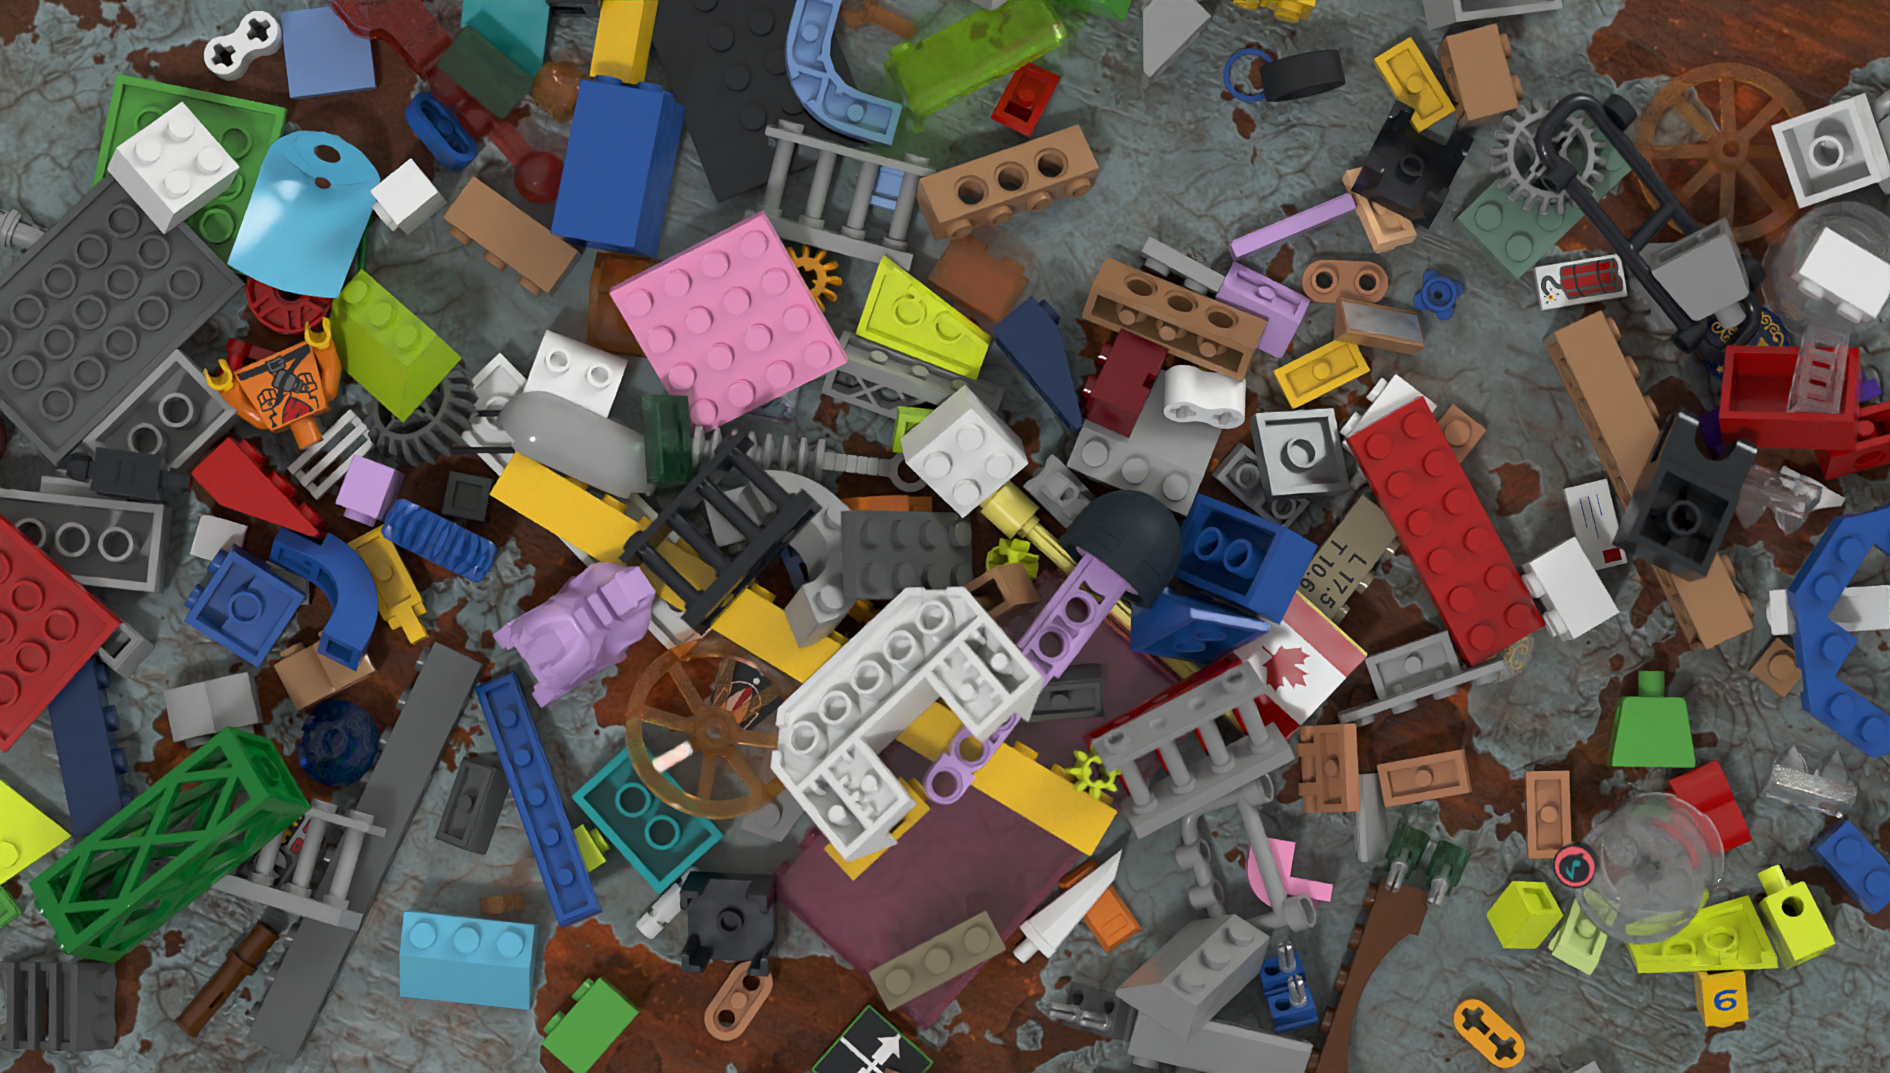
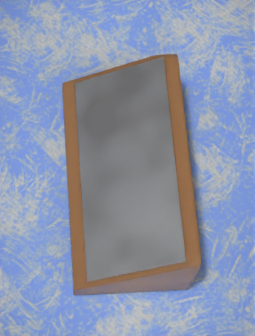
M1341 297L1336 299L1335 341L1410 355L1424 349L1425 340L1418 312Z

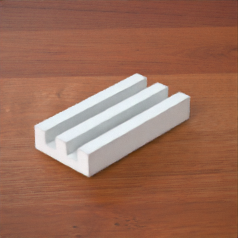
M350 409L322 435L324 439L322 442L309 447L287 469L319 501L347 474L354 454L365 458L376 446L368 436L369 430L366 424ZM352 423L356 428L305 474L302 469ZM361 435H364L367 441L317 487L313 481Z

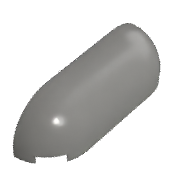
M540 391L519 394L503 406L497 417V429L505 430L515 440L512 448L517 452L614 496L628 499L632 492L646 493L649 497L656 491L663 472L662 459L657 448L648 438L556 395Z

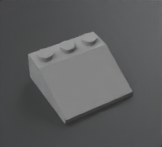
M1161 369L1143 405L1142 412L1130 438L1085 419L1066 467L1076 475L1115 491L1137 490L1147 493L1161 501L1173 515L1185 519L1222 429L1204 422H1176L1168 419L1164 415L1166 371Z

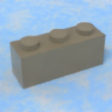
M985 908L870 969L869 974L888 1011H891L1006 950V946Z

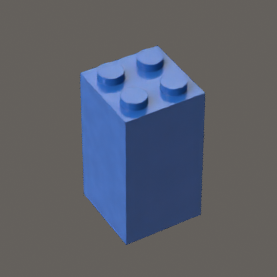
M596 75L595 82L581 79L550 234L576 246L656 260L686 107L673 99L674 94L663 91V87L656 84L638 82L637 88L621 84V79L605 75Z

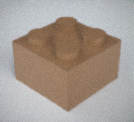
M1492 24L1446 36L1436 51L1449 99L1456 109L1453 114L1458 131L1464 132L1498 123L1506 115L1512 116L1518 106V101L1523 100V93L1518 76H1511L1506 59H1510L1512 54L1506 33L1499 34L1497 24Z

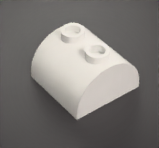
M546 329L523 393L532 391L550 393L607 418L628 360Z

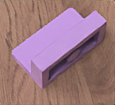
M1233 261L1215 298L1216 301L1268 321L1258 349L1276 358L1283 357L1311 301L1310 298Z

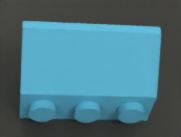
M420 910L404 911L399 953L400 997L530 1010L539 923Z

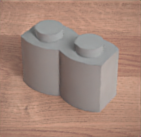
M253 672L234 674L163 691L173 741H185L187 749L203 746L212 739L211 735L218 734L227 726L254 734L253 725L264 723Z

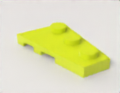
M883 255L855 335L976 381L992 337Z
M0 778V885L7 883L74 837L71 831L44 813L45 811L33 802L28 801L2 778Z
M1749 895L1623 931L1625 944L1638 973L1778 968L1777 956Z

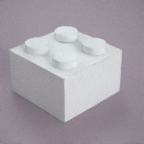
M1865 93L1771 126L1799 208L1880 182L1890 177V164Z
M181 102L118 146L107 170L162 233L166 234L230 187L239 169V165L188 107Z
M966 385L961 387L900 439L906 464L962 518L1028 465L1022 440Z
M1576 537L1563 540L1519 566L1523 573L1520 577L1531 598H1537L1545 611L1541 616L1546 624L1547 631L1552 637L1558 635L1562 641L1575 639L1620 613Z

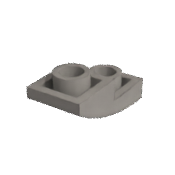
M1240 442L1211 474L1257 516L1289 528L1310 503L1305 498L1265 501L1257 457L1248 447Z

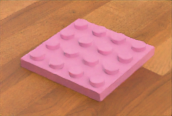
M764 210L610 288L609 294L693 436L696 425L703 426L704 434L847 363L848 356Z

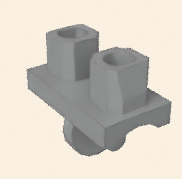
M1053 454L1046 460L1045 467L1036 468L1033 472V478L1023 485L1066 529L1073 523L1076 516L1090 502L1096 499L1092 492Z

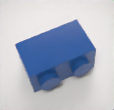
M1838 819L1807 847L1810 853L1865 913L1877 914L1890 902V865L1849 820Z

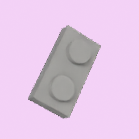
M1150 236L1139 255L1146 259L1144 266L1150 271L1167 278L1170 272L1185 280L1182 287L1204 296L1209 293L1215 297L1226 278Z

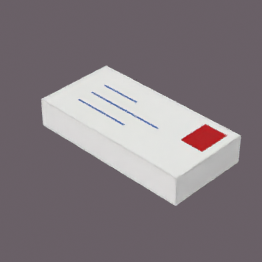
M1607 479L1563 489L1574 537H1576L1594 570L1627 563L1625 551L1612 545L1619 527Z

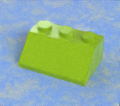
M363 269L340 292L339 297L332 301L329 320L331 322L330 339L335 344L342 368L403 423L462 359L435 332Z

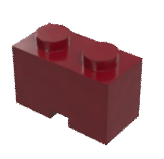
M1123 329L1120 330L1114 344L1106 341L1096 362L1097 366L1102 367L1100 375L1096 377L1090 374L1080 397L1087 401L1082 418L1130 438L1142 412L1143 405L1161 370L1168 349Z

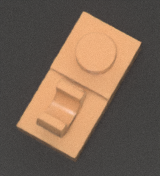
M1362 167L1347 170L1342 181L1348 195L1351 194L1357 207L1355 211L1363 224L1374 252L1382 253L1394 250L1396 246L1412 243L1417 236L1412 222L1351 191Z

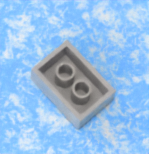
M176 349L96 426L83 441L95 453L96 447L161 455L169 461L168 471H170L171 467L188 471L242 418L236 415L238 410L229 406L218 390L212 389L208 385L203 370L186 353Z

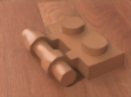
M1356 724L1300 726V744H1296V757H1301L1302 783H1298V796H1303V813L1360 811Z

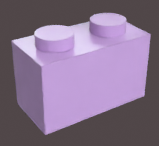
M354 454L335 504L346 508L343 516L374 527L376 520L385 522L384 518L388 510L392 509L397 499L405 474Z

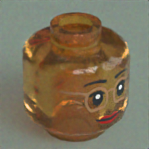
M551 60L539 70L532 80L531 87L534 89L532 94L533 102L555 122L567 124L573 120L581 79L593 80L568 60H562L558 63Z

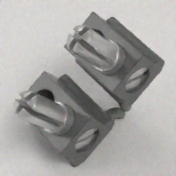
M1074 982L1071 983L1067 1004L1049 1002L1046 1007L1063 1010L1064 1013L1045 1009L1047 1016L1063 1019L1062 1025L1130 1042L1137 1009L1117 997L1115 992H1108L1105 989Z

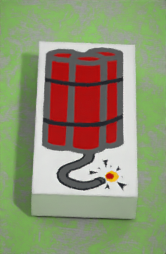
M1617 254L1540 266L1533 269L1540 311L1628 296L1622 260Z

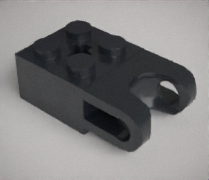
M1680 406L1668 415L1612 545L1679 578L1692 582L1707 577L1741 498L1739 494L1753 464L1758 447L1755 442L1745 437H1740L1726 444L1716 461L1706 459L1698 452L1694 442L1699 419L1694 412ZM1673 513L1676 514L1675 522L1680 525L1678 529L1672 523L1671 516Z

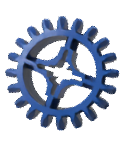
M406 499L396 500L392 509L388 510L384 518L385 523L381 529L384 538L473 582L483 581L495 562L494 558L498 549L493 542Z

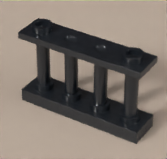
M741 430L735 435L729 434L721 440L714 450L716 456L644 532L642 530L635 532L625 542L623 546L625 552L619 557L627 566H640L644 563L686 603L684 608L687 611L680 618L701 636L823 508L803 488L797 494L794 492L789 494L746 453L755 443ZM733 467L737 468L777 506L776 512L778 514L767 526H758L716 486ZM703 498L747 539L745 542L747 547L736 559L734 557H726L686 518ZM673 530L716 571L715 577L717 579L706 591L703 589L697 590L655 550Z

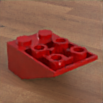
M228 437L190 473L222 506L321 540H325L328 534L323 529L328 524L324 517L312 505L308 506L305 502L300 505L294 498L298 490L281 473L278 474L276 471L270 473L264 467L269 461L268 458L252 442L249 443L246 439L239 442Z

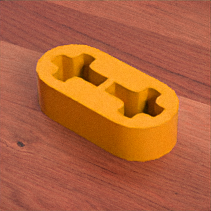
M1472 998L1464 999L1456 1004L1451 1016L1453 1027L1489 1062L1501 1068H1510L1521 1061L1525 1051L1523 1039L1488 1005ZM1478 1007L1481 1009L1482 1012L1478 1018L1488 1027L1484 1033H1481L1474 1026L1464 1029L1462 1024L1465 1021V1017L1461 1014L1464 1009L1467 1008L1471 1011L1476 1010ZM1492 1033L1504 1041L1510 1037L1514 1040L1511 1044V1049L1515 1052L1512 1057L1508 1058L1504 1055L1498 1059L1495 1057L1494 1054L1497 1052V1047L1488 1039Z

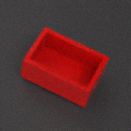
M1726 345L1719 411L1723 447L1732 440L1745 437L1755 442L1758 448L1856 451L1862 385L1860 348Z

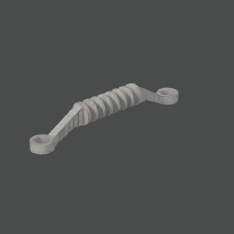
M607 417V419L612 420L628 428V426L623 421L613 417ZM697 425L694 438L642 433L643 436L654 444L659 453L692 456V469L699 468L703 457H708L710 462L716 456L714 450L722 440L720 428H715L711 439L706 440L703 426ZM733 429L731 434L735 435L738 431ZM750 431L748 435L755 444L746 454L755 462L760 463L763 470H770L773 464L778 466L779 471H788L790 466H794L796 474L804 477L807 468H812L815 482H822L823 470L846 471L847 473L857 472L858 474L873 476L879 475L889 477L897 488L905 492H917L927 485L922 478L915 483H906L900 479L898 467L905 460L903 453H897L890 460H879V458L872 457L868 459V457L864 456L857 457L855 455L825 452L826 439H819L814 451H809L806 437L801 438L797 449H792L789 435H784L779 447L774 446L772 433H767L762 446L757 445L755 432ZM733 467L728 473H733L735 467Z

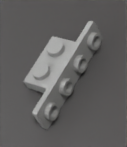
M1447 629L1367 656L1365 662L1378 699L1338 712V719L1340 724L1350 722V724H1356L1357 728L1376 721L1374 713L1391 708L1393 714L1415 708L1418 706L1416 701L1418 698L1433 694L1434 700L1451 696L1459 692L1457 685L1474 679L1476 686L1489 683L1501 677L1499 671L1506 668L1504 658L1500 656L1479 663L1474 667L1461 670Z

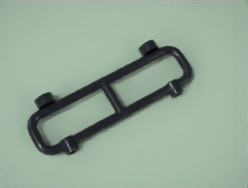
M1582 92L1567 95L1551 109L1536 129L1534 138L1536 153L1547 168L1540 175L1541 182L1548 190L1555 194H1560L1563 190L1566 191L1677 327V330L1671 335V340L1679 350L1686 354H1691L1695 350L1706 361L1717 364L1724 363L1726 345H1747L1760 329L1762 309L1753 291L1766 278L1765 270L1752 257L1745 254L1740 255L1749 279L1750 294L1738 301L1742 305L1746 317L1742 325L1725 344L1715 346L1707 338L1708 332L1704 325L1699 321L1692 320L1654 277L1650 266L1639 254L1670 219L1675 222L1685 236L1702 228L1624 132L1637 118L1635 108L1628 100L1615 93L1611 94L1602 104L1592 95ZM1576 110H1582L1590 117L1660 204L1629 239L1624 236L1576 177L1578 173L1573 164L1567 159L1560 157L1552 145V137L1555 131Z

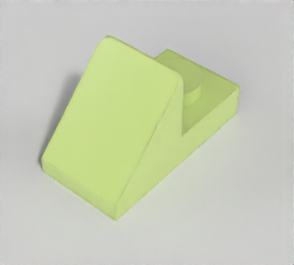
M1579 888L1548 944V948L1552 950L1551 955L1591 975L1599 963L1617 908Z

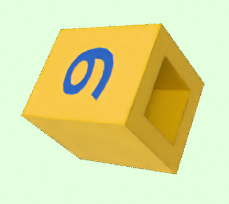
M1743 970L1693 971L1696 1007L1706 1027H1729L1736 1022L1749 1020L1746 980Z

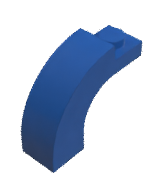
M281 527L274 539L269 562L314 583L324 592L331 605L332 616L322 631L317 653L357 671L367 652L378 613L377 590L369 569L350 546L330 533L327 534L320 546L303 533L291 532Z

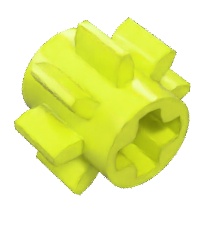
M1001 538L999 539V546L988 551L985 573L998 565L1023 563L1031 581H1033L1038 573L1039 556L1028 552L1030 548V542L1020 539L1012 541Z
M1092 744L1088 754L1079 750L1073 751L1078 760L1075 767L1067 768L1066 772L1074 774L1078 780L1074 784V791L1080 792L1089 786V794L1094 799H1099L1100 789L1102 788L1113 792L1117 791L1113 781L1116 775H1121L1119 768L1108 773ZM1091 762L1102 763L1098 769L1102 775L1099 780L1088 778L1092 773V770L1088 767Z

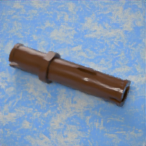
M258 920L237 948L231 947L225 954L227 960L202 987L201 991L181 1015L177 1016L175 1019L177 1025L186 1033L196 1038L247 975L253 976L258 970L256 964L270 947L279 940V934L267 923Z

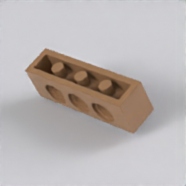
M1079 124L920 178L916 199L935 241L948 237L950 240H957L965 237L974 228L988 223L990 226H997L1007 222L1014 214L1026 210L1038 212L1047 208L1054 200L1066 196L1074 199L1085 195L1095 185L1099 166ZM1045 168L1051 169L1058 174V176L1047 177L1043 175L1039 170ZM1010 182L1015 184L1018 189L1008 191L1002 188L1000 183ZM972 196L979 203L969 205L962 202L960 197Z
M1109 257L1106 258L1091 286L1081 317L1118 333L1123 329L1168 349L1170 354L1240 382H1243L1268 322Z

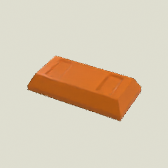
M1092 858L1057 883L1065 892L1099 866L1094 858ZM1112 884L1109 885L1082 918L1107 954L1142 930V927Z

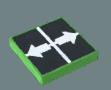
M868 1004L811 1070L814 1073H884L885 1069L888 1068L900 1073H925L934 1061L874 1007Z

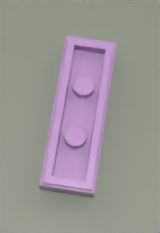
M1346 193L1231 241L1228 250L1233 261L1236 262L1353 213L1357 207L1351 194L1348 195Z

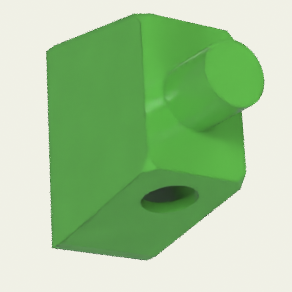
M1638 671V697H1618L1606 766L1695 768V755L1685 698L1664 697L1665 671Z

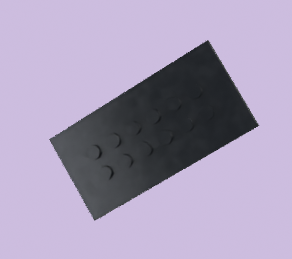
M796 0L658 1L652 41L676 101L686 107L684 121L718 204L767 185L779 138L765 135L766 127L770 124L778 126L779 119L804 125L803 133L859 148L870 144L827 128L803 107L795 95L787 75L784 51L787 30ZM833 30L830 57L835 72L846 85L858 90ZM795 143L787 176L817 165L821 149Z

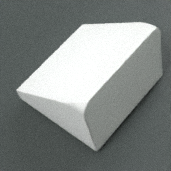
M202 513L190 555L212 561L220 548L229 552L234 543L242 548L249 526Z

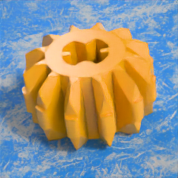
M803 244V257L799 258L796 257L792 247L786 248L799 272L805 271L808 276L815 274L818 277L817 280H812L814 288L810 292L822 313H825L824 305L820 299L824 297L832 303H835L838 299L837 295L828 290L827 287L842 286V278L826 276L839 268L838 262L834 260L822 266L821 264L827 256V250L822 248L818 250L814 259L810 258V245Z

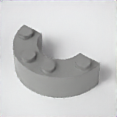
M764 470L789 494L793 492L797 494L803 488L823 507L789 543L802 557L807 565L809 583L801 586L784 609L800 649L818 643L831 634L857 602V600H844L841 511L850 509L832 492L811 479L788 471ZM749 481L738 496L746 515L758 526H767L777 516V506Z

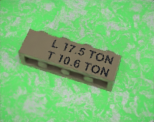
M1363 494L1359 496L1315 552L1297 588L1303 596L1336 625L1342 621L1350 610V607L1344 603L1354 590L1362 594L1377 575L1371 568L1378 559L1383 556L1388 560L1401 544L1384 511Z

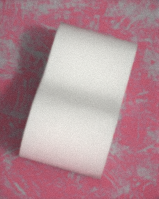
M253 11L247 14L234 33L227 36H218L206 45L204 60L207 67L219 78L226 81L241 78L247 72L249 64L254 59L274 54L281 48L283 44L281 25L269 13L264 11ZM260 25L267 29L266 33L269 36L263 42L256 38L257 32L255 29ZM227 50L232 54L231 59L234 63L231 66L227 67L221 63L223 61L220 56L222 51Z
M1190 365L1173 366L1165 372L1164 415L1176 422L1198 421L1221 429L1236 428L1242 425L1245 420L1246 380L1244 379L1243 382H1240L1220 373L1202 371Z

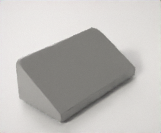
M1359 774L1360 811L1352 812L1355 859L1359 862L1386 860L1388 858L1387 820L1379 774Z

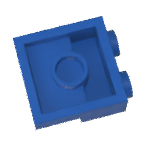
M234 543L229 552L220 548L207 568L208 571L213 573L212 578L205 588L197 583L185 601L184 606L190 609L184 622L254 666L259 667L305 598L306 592L272 572L270 565Z

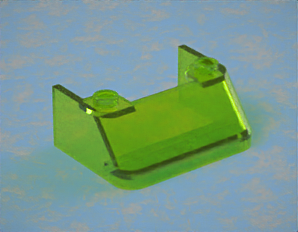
M1009 0L993 11L983 8L912 45L910 40L894 46L887 51L890 58L883 63L884 75L899 103L903 105L902 109L912 128L918 134L924 131L923 118L1055 49L1060 59L1067 56L1071 37L1049 0Z

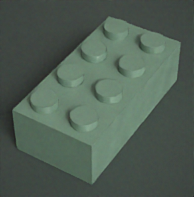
M1576 110L1571 114V116L1577 118L1578 115L1583 111ZM1588 117L1582 124L1588 129L1595 123ZM1560 126L1552 138L1558 136L1564 128ZM1600 130L1591 138L1593 141L1606 140L1607 146L1600 151H1596L1595 155L1608 158V164L1604 167H1593L1594 170L1604 175V179L1600 184L1587 181L1595 191L1593 197L1597 202L1632 170ZM1574 137L1567 147L1566 154L1569 161L1576 168L1577 173L1580 174L1582 152ZM1560 141L1554 146L1555 151L1561 146L1562 143ZM1526 151L1515 161L1516 168L1521 176L1524 175L1530 166V158ZM1541 162L1534 171L1538 172L1544 164ZM1503 172L1451 224L1512 285L1584 216V213L1579 208H1572L1566 199V211L1562 215H1557L1554 211L1553 203H1550L1548 214L1546 216H1539V202L1535 201L1528 212L1522 211L1525 197L1520 195L1513 203H1509L1507 197L1514 190L1509 184L1501 190H1498L1496 187V183L1506 177ZM1540 177L1532 185L1535 188L1550 191L1543 185Z

